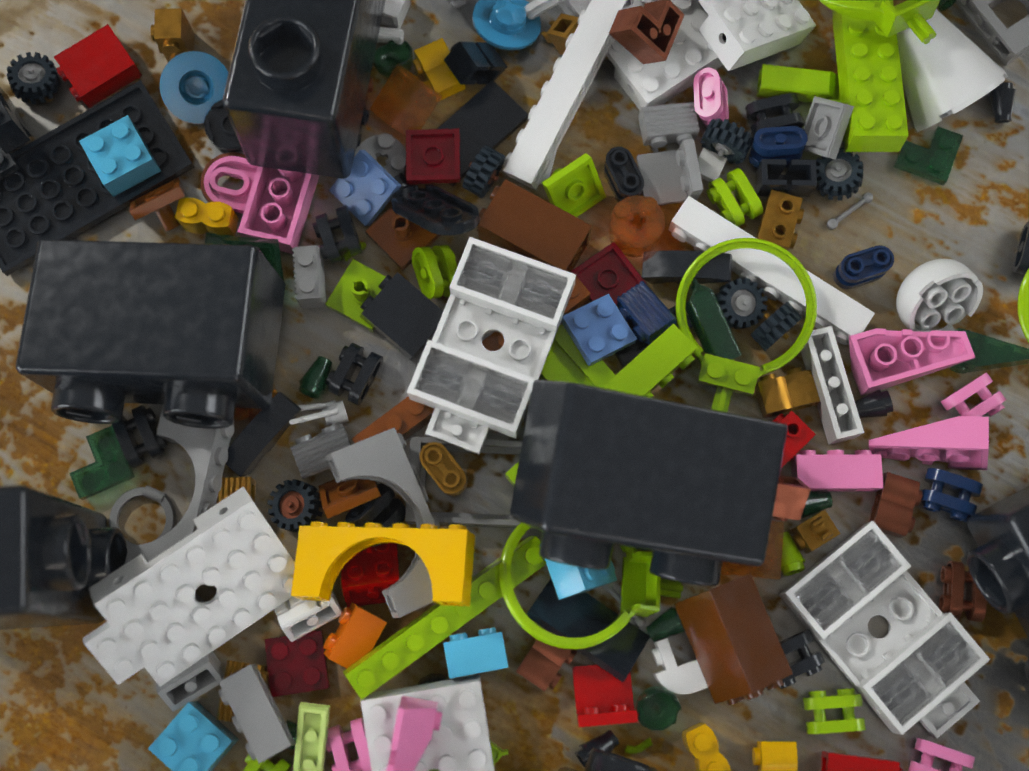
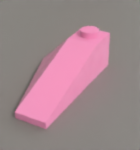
M876 328L849 336L851 370L861 396L877 390L887 389L975 358L965 331L931 330L930 332H920L910 329L890 331Z
M967 414L869 440V450H872V454H881V457L886 459L906 461L910 457H914L926 465H932L933 462L940 461L947 462L948 468L987 470L989 417H982L979 414Z
M402 696L398 707L391 744L392 751L387 771H414L431 740L433 730L439 731L442 712L436 711L438 702Z

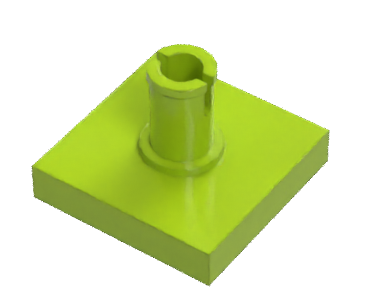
M587 153L564 168L556 169L549 178L542 182L550 203L575 217H578L606 198L592 157Z
M353 259L325 305L369 331L374 332L375 329L360 317L364 311L360 307L370 295L375 298L380 293L381 289L378 286L386 276Z

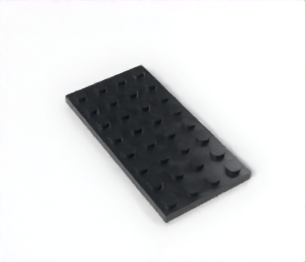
M141 80L11 153L20 169L0 180V269L6 276L12 274L34 261L39 240H70L129 206L131 201L194 168L188 155ZM128 115L137 127L161 172L113 197L102 184L79 141Z

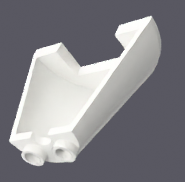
M937 9L933 17L926 20L937 34L928 44L922 43L911 28L897 33L902 82L914 128L917 132L941 122L942 118L966 108L998 87L1008 77L1007 73Z

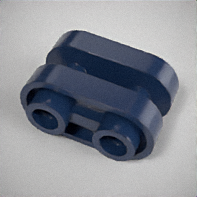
M797 126L759 129L754 135L748 156L749 162L758 168L761 159H786L785 168H787L792 159L801 160L803 150L808 141L807 133Z
M881 245L849 254L844 257L834 270V281L843 289H852L877 281L893 266L894 255L889 248Z
M927 469L924 480L932 484L931 490L922 489L923 494L920 503L924 504L923 509L935 513H940V510L951 513L950 517L952 519L967 522L968 518L976 514L977 505L969 501L971 496L980 497L983 488L982 483L945 470ZM943 488L959 493L958 498L942 493Z

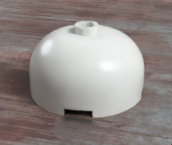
M952 259L928 261L915 268L902 282L896 298L898 316L902 323L912 331L930 332V329L935 327L941 318L948 325L938 330L956 331L952 325L960 322L967 314L971 317L978 308L983 295V285L978 280V277L959 261Z

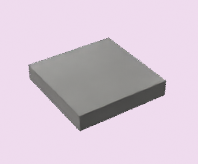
M814 96L803 128L808 136L804 150L836 160L854 106Z

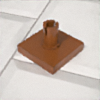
M176 178L131 201L129 211L135 221L155 211L164 226V230L170 231L180 225L175 218V213L170 203L185 196L184 187L179 178Z
M392 207L365 230L366 235L402 271L412 263V253L415 248L429 247L441 236L396 214Z
M334 479L318 486L323 511L327 519L347 510L350 511L354 507L381 496L377 482L372 480L355 479L337 484Z

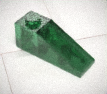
M963 328L955 330L966 332L975 358L951 366L950 370L953 372L965 374L967 372L1029 364L1028 348Z

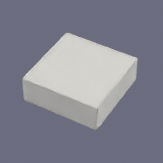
M703 148L698 157L701 178L709 182L719 178L727 158Z

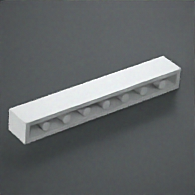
M591 0L588 8L582 10L575 33H571L567 38L566 50L562 58H557L550 81L544 83L538 104L533 105L529 112V121L525 129L522 128L516 137V147L513 152L508 153L504 160L503 166L505 168L503 171L508 177L535 190L537 189L614 41L609 31L618 10L631 8L634 0Z
M690 196L687 197L676 213L668 229L675 239L680 242H688L694 246L695 251H706L718 243L731 239L755 238ZM735 249L725 252L732 255V271L738 274L742 280L748 278L751 279L750 282H757V287L763 288L765 291L763 294L769 299L779 300L783 304L788 301L799 314L806 317V298L803 287L797 275L784 261L768 252L756 249ZM807 271L814 285L817 298V316L814 327L820 329L832 326L836 341L843 345H849V336L862 333L875 313Z

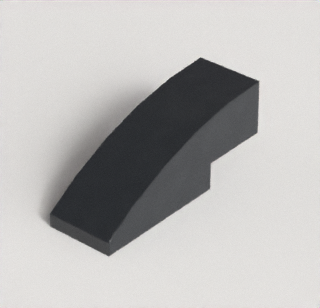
M646 251L643 254L642 278L650 284L676 282L680 285L688 267L704 251ZM722 253L708 261L697 272L691 284L731 282L732 255Z
M278 392L272 398L270 406L262 409L230 445L226 465L240 477L250 474L264 454L272 450L290 426L289 421L295 419L302 409L284 393Z

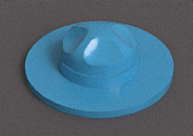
M479 0L472 14L473 25L479 36L487 43L505 50H519L533 44L541 31L540 16L533 20L528 19L525 6L529 2L526 0Z
M201 51L181 53L172 58L162 71L160 78L162 100L168 110L177 118L188 123L203 124L211 107L216 102L223 100L229 72L221 61L208 53Z

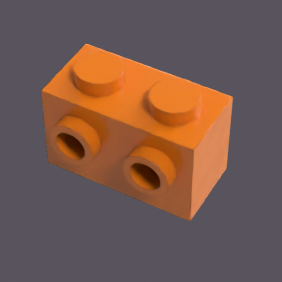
M352 602L350 607H345L339 616L338 622L340 625L335 634L331 633L326 639L324 654L329 660L345 668L350 667L372 651L387 622Z

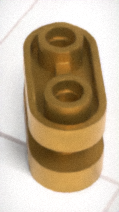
M430 442L423 446L419 455L420 462L439 488L449 496L461 494L466 489L467 477L449 451L438 442Z

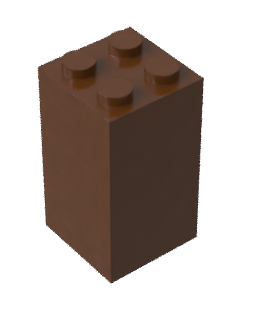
M507 179L503 181L501 186L497 185L491 193V203L488 208H482L479 212L480 223L477 227L479 240L567 272L572 271L589 244L592 225Z
M751 573L674 604L715 704L727 701L729 706L745 700L744 696H746L747 700L757 698L764 694L765 687L767 690L784 685L782 679L793 674Z

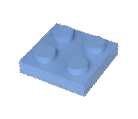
M359 150L354 157L351 174L347 178H338L329 191L344 206L346 205L348 210L364 226H370L391 198H393V194L400 189L401 185L368 152Z
M609 294L564 315L561 323L588 366L634 344L637 340Z

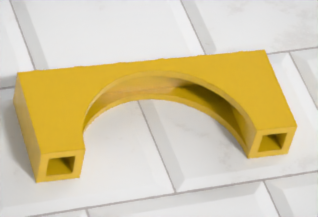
M310 522V526H299L291 596L308 601H330L336 578L352 557L376 544L398 543L412 548L423 560L431 578L433 602L444 606H470L476 535L470 532L466 526L458 524L449 525V529H438V526L434 524H421L420 528H410L408 524L394 523L392 528H382V524L365 523V527H355L353 523L338 522L337 527L328 526L324 522Z

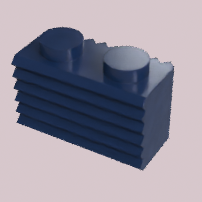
M640 281L635 287H631L626 293L617 297L620 313L626 322L632 325L633 333L640 342L645 341L650 345L672 324L677 326L676 317L644 281Z

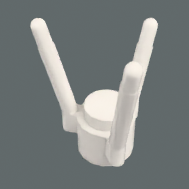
M333 400L326 403L298 405L302 409L301 411L322 409V412L291 419L289 423L294 425L324 417L327 425L337 423L338 428L343 427L342 423L348 422L349 419L343 400L338 402ZM322 432L313 438L323 435Z

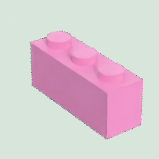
M801 450L799 455L791 458V477L799 478L811 489L810 492H876L883 489L881 454H872V450H857L855 454H844V450H829L827 454H816V450Z

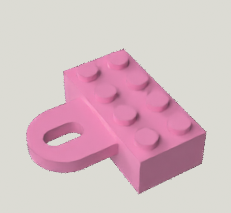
M226 156L216 160L208 168L204 177V188L212 202L228 204L233 208L234 212L243 214L238 233L245 243L293 254L292 249L299 246L320 175L250 165L246 158ZM222 176L244 180V184L239 190L220 187L217 185V182Z

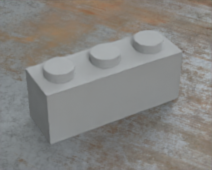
M250 664L218 682L221 687L218 690L220 698L226 706L230 705L235 715L232 717L233 724L239 733H244L248 741L245 746L253 760L257 759L258 763H262L296 744L256 664Z

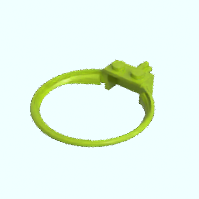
M819 0L828 8L844 16L875 21L887 38L908 28H911L924 44H928L937 35L926 20L933 17L940 0H907L894 7L888 0L883 1L881 6L876 7L875 2Z
M756 238L731 239L718 243L704 251L686 270L676 297V318L679 330L697 347L693 354L701 365L697 383L716 387L711 409L727 413L733 392L752 396L759 377L780 369L800 353L813 332L817 316L815 288L802 263L783 247ZM756 249L778 257L794 271L804 290L806 317L799 337L783 355L761 365L762 370L758 366L706 353L704 356L701 355L704 353V350L694 339L687 323L686 298L693 278L708 261L727 251Z
M520 523L509 536L501 555L499 567L500 587L510 613L516 622L531 636L547 645L562 649H585L601 644L619 633L633 616L649 617L659 612L660 596L681 598V592L684 589L682 582L661 579V577L650 573L652 552L638 551L635 547L620 545L622 551L627 556L623 557L620 615L610 626L599 633L581 638H567L552 634L534 623L521 608L513 590L511 580L513 554L520 539L531 526Z

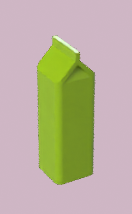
M762 64L758 75L756 96L769 98L787 93H795L800 102L812 103L814 96L840 100L838 75L832 71Z

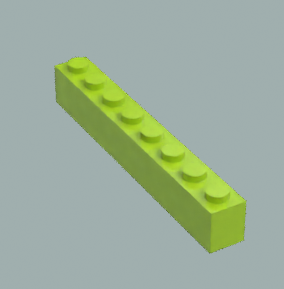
M672 324L602 388L653 398L654 395L651 392L655 388L660 386L663 389L674 379L672 373L679 367L684 370L695 360L692 355L697 347L675 324ZM519 462L505 473V478L513 486H515Z
M528 536L516 546L511 564L513 588L546 565L545 559L539 555L541 542L537 536ZM501 557L472 577L470 606H444L436 603L343 671V674L361 700L503 596L499 579Z

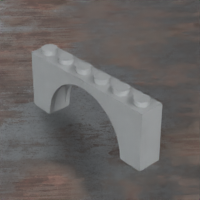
M162 408L156 435L170 443L182 445L188 452L195 470L194 494L185 515L171 531L152 542L129 545L125 564L140 554L149 562L198 530L193 519L216 505L218 493L222 487L224 466L228 460L230 439L234 433V422L228 428L222 429L183 426L166 420L163 416Z
M395 427L334 451L326 456L337 484L355 479L372 480L382 483L395 490L407 502L414 515L417 528H420L421 524H434L440 528L436 515L433 512L430 513L426 503L428 502L427 492L423 486H419L415 477L417 475L416 466L411 459L408 460L404 451L406 449L405 440L401 433L396 432ZM416 552L411 565L404 575L392 586L382 591L393 618H400L433 602L432 583L428 569Z

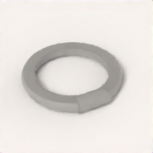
M148 485L146 487L133 488L122 494L114 503L109 517V527L119 528V516L123 507L133 498L145 496L160 503L165 511V527L157 539L171 531L175 527L176 522L175 510L167 494ZM125 538V540H126V545H127V550H128V548H129V545H136V544H133V543L129 542V541Z

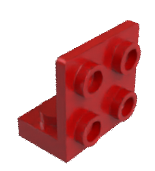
M382 543L376 547L370 546L357 553L345 564L341 570V588L348 608L352 602L359 606L386 602L382 591L400 579L397 543Z
M598 665L574 666L572 668L578 727L638 722L637 710L634 709L631 671L624 682H622Z

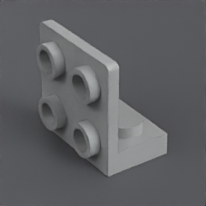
M694 138L683 140L678 150L640 154L636 158L637 166L644 179L642 194L646 207L685 202L688 196L697 200L704 190Z

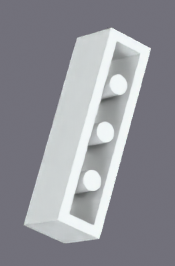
M828 326L813 330L808 342L801 350L806 370H811L820 398L817 408L828 445L855 439L863 434L864 430L833 328Z

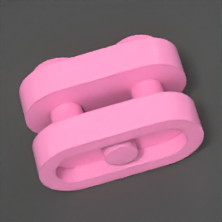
M704 68L700 70L693 80L694 107L707 128L709 122L713 119L720 118L722 121L729 119L728 92L715 69Z
M986 372L942 400L941 404L946 411L955 407L960 416L967 414L983 416L986 413L992 416L1005 408L1002 403L1006 401V398L1000 390L993 395L986 386L993 382V380ZM977 392L982 401L970 409L964 400Z
M362 717L350 721L351 730L344 733L340 725L328 728L326 749L328 753L333 752L335 764H332V771H372ZM355 742L359 759L351 762L347 744Z
M917 738L914 749L923 752L920 763L910 762L908 771H940L932 768L934 757L951 762L949 771H962L963 766L972 769L975 757Z

